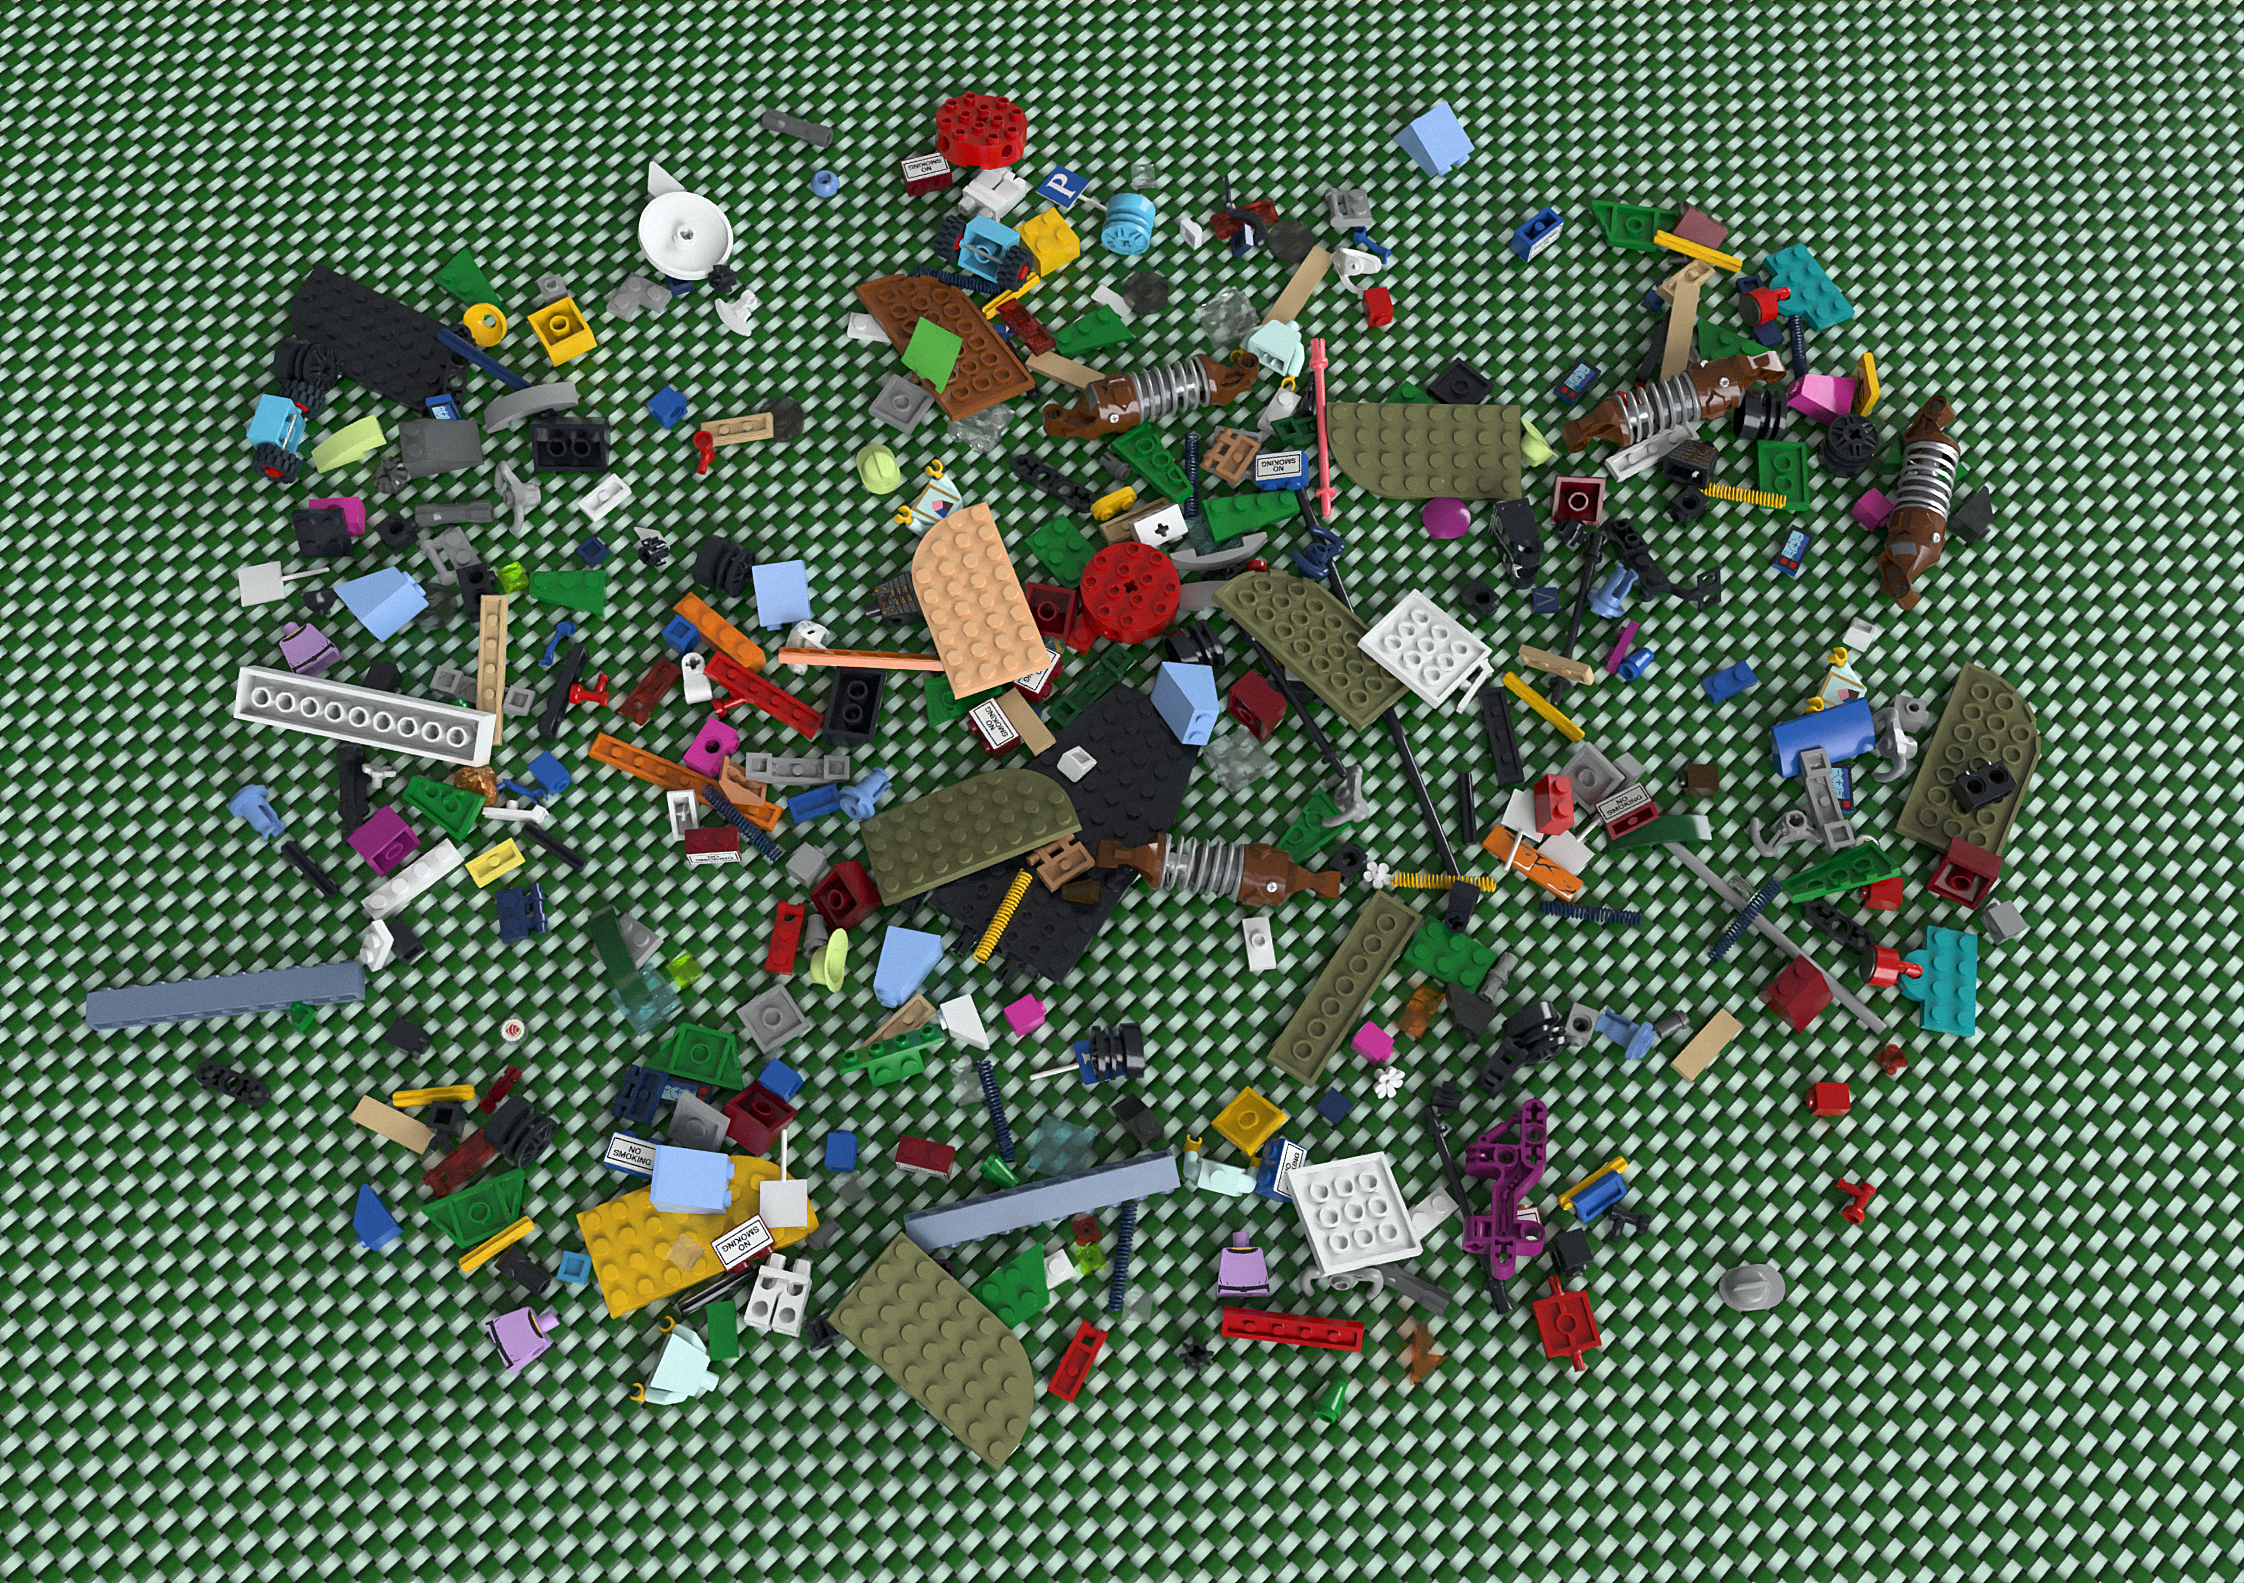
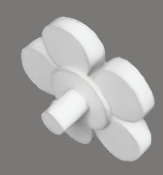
M1372 861L1366 865L1367 871L1363 874L1365 882H1372V887L1377 890L1381 889L1383 884H1390L1392 876L1386 874L1389 871L1387 864L1381 863L1377 866Z

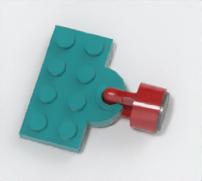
M1802 242L1766 256L1762 264L1773 279L1767 288L1759 287L1741 295L1738 303L1739 314L1742 320L1750 327H1758L1776 318L1778 313L1784 315L1783 318L1802 315L1815 333L1852 318L1855 313L1854 309Z
M1927 925L1923 928L1922 950H1915L1905 955L1901 961L1896 949L1877 945H1870L1865 949L1859 966V974L1863 983L1885 988L1891 987L1893 983L1899 984L1902 995L1910 1000L1920 1002L1919 1028L1968 1038L1975 1035L1978 935Z

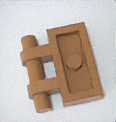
M1225 428L1215 438L1213 447L1203 455L1200 467L1208 470L1211 465H1217L1214 474L1236 485L1255 458V455L1259 452L1261 444L1241 433L1234 440L1231 438L1233 431ZM1222 449H1228L1224 456L1219 454Z
M1073 833L1052 841L1043 847L1039 846L1033 849V853L1026 857L1030 866L1037 862L1043 864L1036 868V873L1051 893L1095 865L1094 859L1080 841L1073 846L1069 845V842L1075 839ZM1058 849L1062 851V853L1052 859L1049 856Z

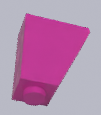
M1805 374L1799 379L1793 380L1788 386L1787 404L1830 427L1832 421L1836 418L1849 414L1857 380L1846 377Z

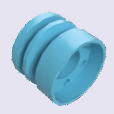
M1120 193L1112 196L1108 201L1106 220L1104 221L1101 240L1104 245L1111 251L1123 255H1139L1149 248L1151 228L1155 219L1156 208L1153 203L1147 198L1133 193Z

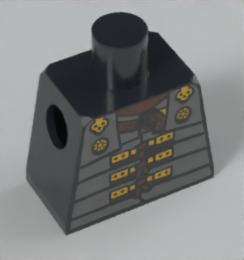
M1690 439L1685 440L1664 456L1662 477L1687 485L1694 484L1697 488L1706 490L1716 470L1719 451L1709 440H1705L1702 443Z
M906 571L875 586L873 590L876 601L863 605L867 619L881 615L887 628L925 622L915 594L910 571Z

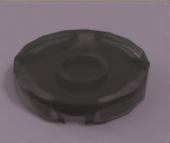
M1286 220L1279 222L1272 227L1268 234L1267 247L1273 257L1279 258V261L1283 263L1295 264L1304 261L1314 245L1312 231L1305 224L1298 221Z
M1137 272L1128 277L1124 283V302L1131 311L1137 314H1156L1164 309L1168 303V283L1161 275L1155 272Z
M777 397L763 403L759 408L757 414L771 412L773 416L774 438H767L769 441L777 443L788 442L798 437L802 432L805 418L803 409L796 401L785 397L784 399H778Z
M425 584V587H422L426 592L423 597L429 605L413 617L411 621L416 627L425 631L443 629L452 623L457 615L459 607L457 598L450 588L443 584Z

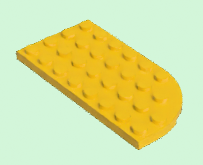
M729 1156L731 1163L735 1164L733 1180H729L728 1190L732 1191L731 1206L726 1207L725 1215L659 1212L650 1202L651 1184L577 1214L576 1216L588 1252L592 1257V1263L611 1318L615 1319L726 1273L710 1242L757 1213L760 1214V1181L781 1180V1167L757 1157ZM786 1171V1180H796ZM808 1196L807 1226L769 1228L778 1243L773 1246L774 1252L807 1239V1234H812L820 1226ZM758 1256L755 1257L754 1259H752V1260L749 1261L748 1263H750V1262H752V1261H754V1260L759 1259V1257H758Z

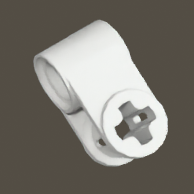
M698 653L686 654L682 659L681 665L687 704L713 700L709 677L703 674V670L706 667L703 657Z

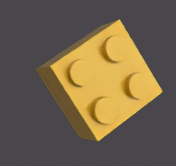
M1054 207L1015 228V231L1021 233L1018 246L1034 254L1032 265L1041 278L1080 256V239Z
M570 296L527 316L534 335L554 367L597 346L592 330Z

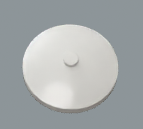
M671 192L655 198L644 209L638 225V241L645 257L658 270L677 279L700 280L707 278L708 273L714 271L713 265L726 264L733 246V233L725 214L708 199L693 193Z

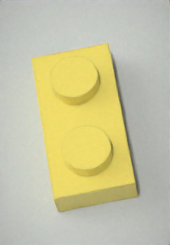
M509 838L468 862L465 866L478 887L481 888L524 863L525 859L512 838Z

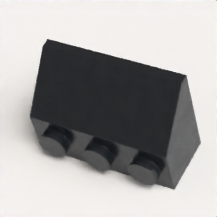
M536 416L530 423L534 471H608L611 445L609 417Z
M836 666L822 730L825 745L853 748L873 742L887 670Z

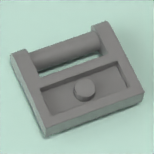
M1328 188L1325 191V199L1329 202L1331 212L1330 224L1332 227L1372 226V215L1366 189L1338 191L1336 188ZM1338 203L1344 204L1346 215L1340 213Z
M460 526L433 540L428 539L420 544L421 551L428 556L439 575L438 580L442 586H449L458 581L457 569L481 563ZM441 548L445 550L455 567L453 571L446 569L437 550Z

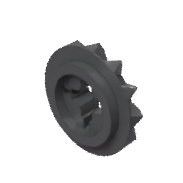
M389 456L387 460L381 459V465L375 467L377 472L372 475V478L375 480L373 486L383 494H392L398 491L405 484L408 477L404 461L399 457L395 458ZM389 470H391L390 479L386 478Z

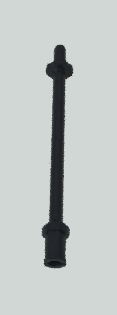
M1592 532L1590 534L1587 550L1583 552L1582 559L1586 564L1561 656L1568 659L1572 658L1595 565L1602 562L1603 555L1601 552L1606 536L1600 532ZM1558 675L1551 677L1548 685L1553 688L1550 704L1554 707L1559 706L1563 691L1569 690L1571 686L1570 681Z
M1232 618V622L1243 636L1242 641L1244 644L1253 646L1325 755L1321 759L1322 764L1330 763L1341 779L1347 778L1348 771L1339 759L1342 750L1340 748L1333 750L1267 649Z
M1425 1105L1422 1111L1429 1131L1425 1132L1424 1135L1426 1138H1433L1463 1218L1474 1216L1443 1133L1448 1128L1445 1125L1439 1126L1433 1108L1430 1105ZM1477 1253L1487 1277L1484 1287L1486 1292H1489L1497 1315L1514 1310L1505 1285H1507L1506 1281L1495 1278L1490 1272V1255Z

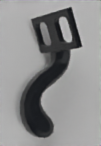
M1225 175L1226 202L1223 204L1225 212L1235 220L1251 223L1255 228L1253 247L1260 248L1264 246L1268 236L1264 220L1255 213L1237 209L1234 203H1231L1228 175Z
M1716 566L1697 575V587L1693 589H1686L1671 582V590L1663 593H1669L1687 601H1698V610H1705L1721 602L1720 567ZM1715 572L1714 581L1703 586V578ZM1642 589L1639 591L1642 602H1650L1658 595L1647 597ZM1715 591V599L1704 605V597Z

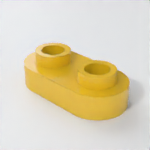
M1130 486L1121 488L1096 501L1091 506L1090 512L1096 520H1108L1115 513L1133 507L1137 495Z

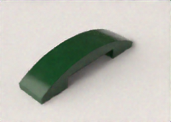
M1316 415L1294 420L1290 416L1271 421L1270 423L1283 444L1299 445L1318 441Z
M1116 642L1099 659L1100 663L1067 696L1063 695L1047 711V714L1064 728L1110 691L1128 670L1135 658Z
M1703 815L1660 816L1615 840H1612L1605 829L1609 853L1635 850L1638 846L1676 842L1696 844L1712 841L1708 816Z
M610 904L587 916L600 956L625 1006L629 1008L652 996L621 931L622 926L613 906Z

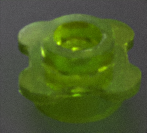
M1093 1243L1091 1246L1084 1249L1080 1248L1075 1252V1258L1081 1264L1080 1271L1082 1274L1089 1275L1093 1270H1103L1106 1267V1260L1102 1258L1101 1246L1099 1244ZM1089 1257H1093L1092 1262L1088 1261Z

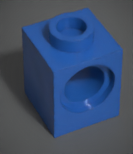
M669 386L665 387L646 403L650 415L666 430L688 413L685 404L687 400L684 395L678 390L674 391Z
M679 614L662 631L666 645L683 657L691 653L702 641L698 628Z
M547 750L527 766L531 775L552 796L557 792L565 790L572 780L568 771Z
M775 1057L771 1063H765L759 1072L760 1077L758 1080L760 1084L786 1103L790 1101L803 1084L801 1075Z
M836 1130V1133H828L824 1164L827 1171L855 1172L858 1139L856 1135H852L851 1131Z

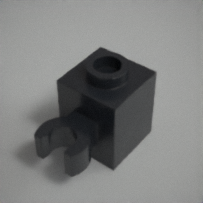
M433 1101L426 1126L436 1135L429 1142V1150L432 1152L436 1151L439 1143L444 1142L443 1152L450 1154L452 1150L450 1137L462 1139L468 1112L461 1105Z

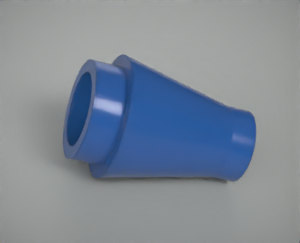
M1644 647L1640 651L1622 659L1618 666L1620 675L1627 681L1638 679L1650 661L1654 659L1653 652L1649 648Z

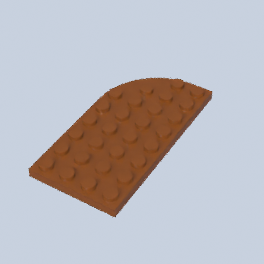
M894 274L855 287L856 296L901 355H903L904 349L913 335L916 322L920 316L963 339L942 394L935 390L936 385L927 378L922 379L917 375L952 423L1035 388V380L974 302L956 286L952 285L949 287L938 282V278L921 274L920 277H905V274Z

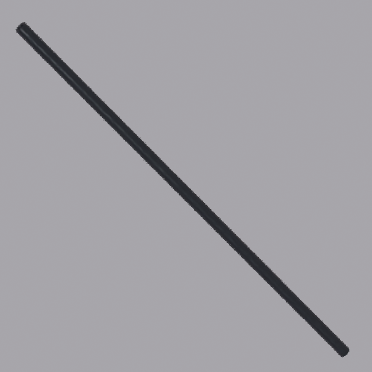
M1304 486L1294 490L1308 530L1312 524L1320 526ZM1310 533L1313 543H1320L1324 546L1328 545L1325 538ZM1331 558L1327 561L1326 566L1329 569L1327 577L1336 599L1356 615L1334 559ZM1391 705L1382 714L1447 875H1451L1452 884V876L1455 875L1456 880L1457 875H1459L1460 880L1461 872L1395 709Z

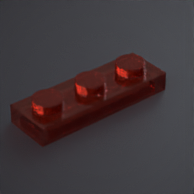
M1015 297L995 308L996 315L1036 357L1056 347V340Z

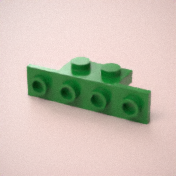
M939 1023L923 1026L915 1031L898 1034L887 1040L873 1042L859 1049L848 1050L843 1054L837 1055L836 1060L841 1075L867 1067L873 1087H878L924 1072L925 1069L919 1050L945 1041Z

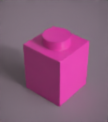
M1874 487L1857 501L1850 513L1872 533L1879 526L1881 528L1886 526L1893 509L1896 507Z
M1031 993L1003 1009L1004 1017L1017 1038L1045 1023L1044 1013L1047 1012L1042 1001L1039 998L1035 1000Z
M1369 1020L1353 1039L1350 1047L1376 1067L1380 1061L1386 1063L1394 1053V1050L1391 1048L1395 1040Z

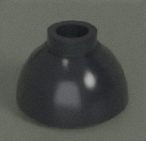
M334 588L305 592L300 597L303 604L309 610L315 612V617L331 614L330 609L335 604L337 593L333 590Z

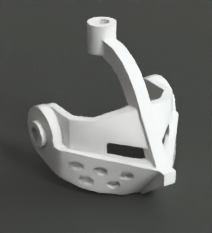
M1339 248L1329 256V260L1333 261L1344 286L1352 293L1358 294V299H1362L1364 290L1368 289H1360L1354 286L1348 276H1355L1360 273H1377L1381 269L1380 259L1377 256L1347 248Z
M808 620L801 621L791 630L786 647L800 648L801 641L804 638L806 640L804 648L827 649L820 642L822 639L827 640L830 632L820 624ZM811 630L814 631V633H812V634H810V635L807 634V632H809V631H811ZM788 664L792 671L800 675H804L808 669L807 664Z

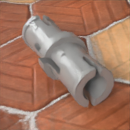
M1503 952L1494 969H1490L1487 974L1488 979L1477 994L1482 1001L1489 1004L1493 1003L1501 987L1507 984V978L1518 962L1516 956Z

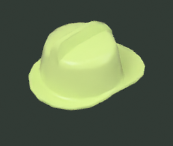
M1521 418V422L1526 428V432L1521 440V457L1532 467L1545 463L1553 455L1559 457L1550 448L1541 433L1527 419Z
M870 444L858 452L856 464L865 487L876 494H888L895 490L899 485L901 476L892 451L881 444Z
M842 928L836 929L832 933L828 945L821 946L814 952L810 962L811 982L827 985L832 992H838L844 980L848 938Z

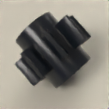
M729 264L713 265L714 271L708 273L709 286L715 288V293L732 292V286L737 284L736 271L730 269Z
M1573 516L1569 520L1563 519L1556 529L1561 532L1558 539L1572 547L1575 546L1576 542L1581 544L1589 534L1584 531L1587 525Z
M658 536L654 538L649 537L641 541L643 547L638 549V556L643 564L649 565V568L666 564L664 558L669 556V548L665 541L659 540Z
M1443 1081L1441 1087H1434L1431 1106L1438 1108L1437 1114L1450 1116L1452 1110H1459L1462 1091L1455 1089L1456 1083Z
M1195 1336L1191 1345L1183 1342L1182 1347L1186 1350V1353L1180 1354L1179 1359H1186L1185 1370L1193 1367L1196 1368V1372L1199 1374L1201 1366L1211 1367L1210 1362L1206 1359L1207 1357H1212L1214 1351H1207L1208 1340L1202 1344L1197 1342ZM1193 1349H1198L1200 1354H1204L1198 1362L1195 1361L1194 1357H1189Z

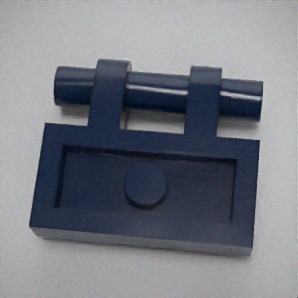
M540 883L530 884L531 893L527 896H524L522 887L495 892L501 939L504 944L530 939V928H536L537 935H545L547 933L548 917L547 914H544L543 903L545 902L544 892H541ZM533 906L534 915L527 918L526 907Z
M630 1064L628 1072L624 1073L621 1080L623 1085L618 1096H615L612 1103L614 1108L611 1115L621 1118L624 1112L623 1118L650 1126L670 1075L664 1071L642 1066L640 1071L641 1067Z

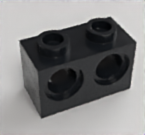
M485 562L456 570L465 611L472 624L480 622L481 595H500V592L495 591L494 585L498 584L494 570H489ZM483 579L480 583L474 584L477 580Z
M2001 760L1994 764L1991 761L1986 762L1971 774L1969 771L1961 773L1955 777L1956 782L1949 790L1964 814L1967 815L2009 796L2018 785ZM1989 777L1995 779L1997 784L1993 783ZM1967 787L1972 788L1975 793L1970 792Z
M1582 1227L1556 1235L1546 1246L1558 1277L1566 1275L1567 1279H1573L1581 1276L1584 1271L1588 1270V1265L1594 1260Z

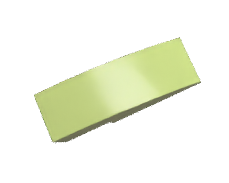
M373 414L334 433L320 443L311 453L320 474L366 457L365 451L387 444L381 426Z

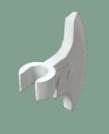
M751 290L744 291L740 299L730 305L720 298L716 299V310L724 324L738 334L744 336L751 335V330L746 326V320L751 315L747 308L752 307L758 300Z

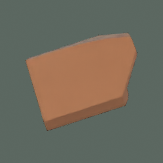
M724 756L721 762L718 782L730 802L762 806L765 803L767 783L746 779V768L729 760L728 756Z

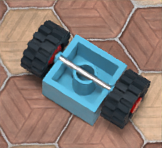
M981 214L970 222L954 215L947 216L946 221L942 222V227H939V233L936 234V241L933 244L935 246L933 251L936 255L951 262H955L959 258V266L1013 292H1018L1023 287V283H1026V278L1031 273L1029 271L1033 267L1034 254L1018 246L1021 233Z
M286 380V382H282L277 396L262 395L260 403L256 404L253 421L247 427V437L256 449L251 463V468L254 469L255 473H260L261 477H267L269 481L275 480L279 484L281 482L283 484L295 482L301 466L300 459L296 457L295 453L306 426L303 419L305 417L308 420H312V418L317 419L326 400L325 395L320 393L319 389H313L314 386H307L302 381L298 383L297 380Z

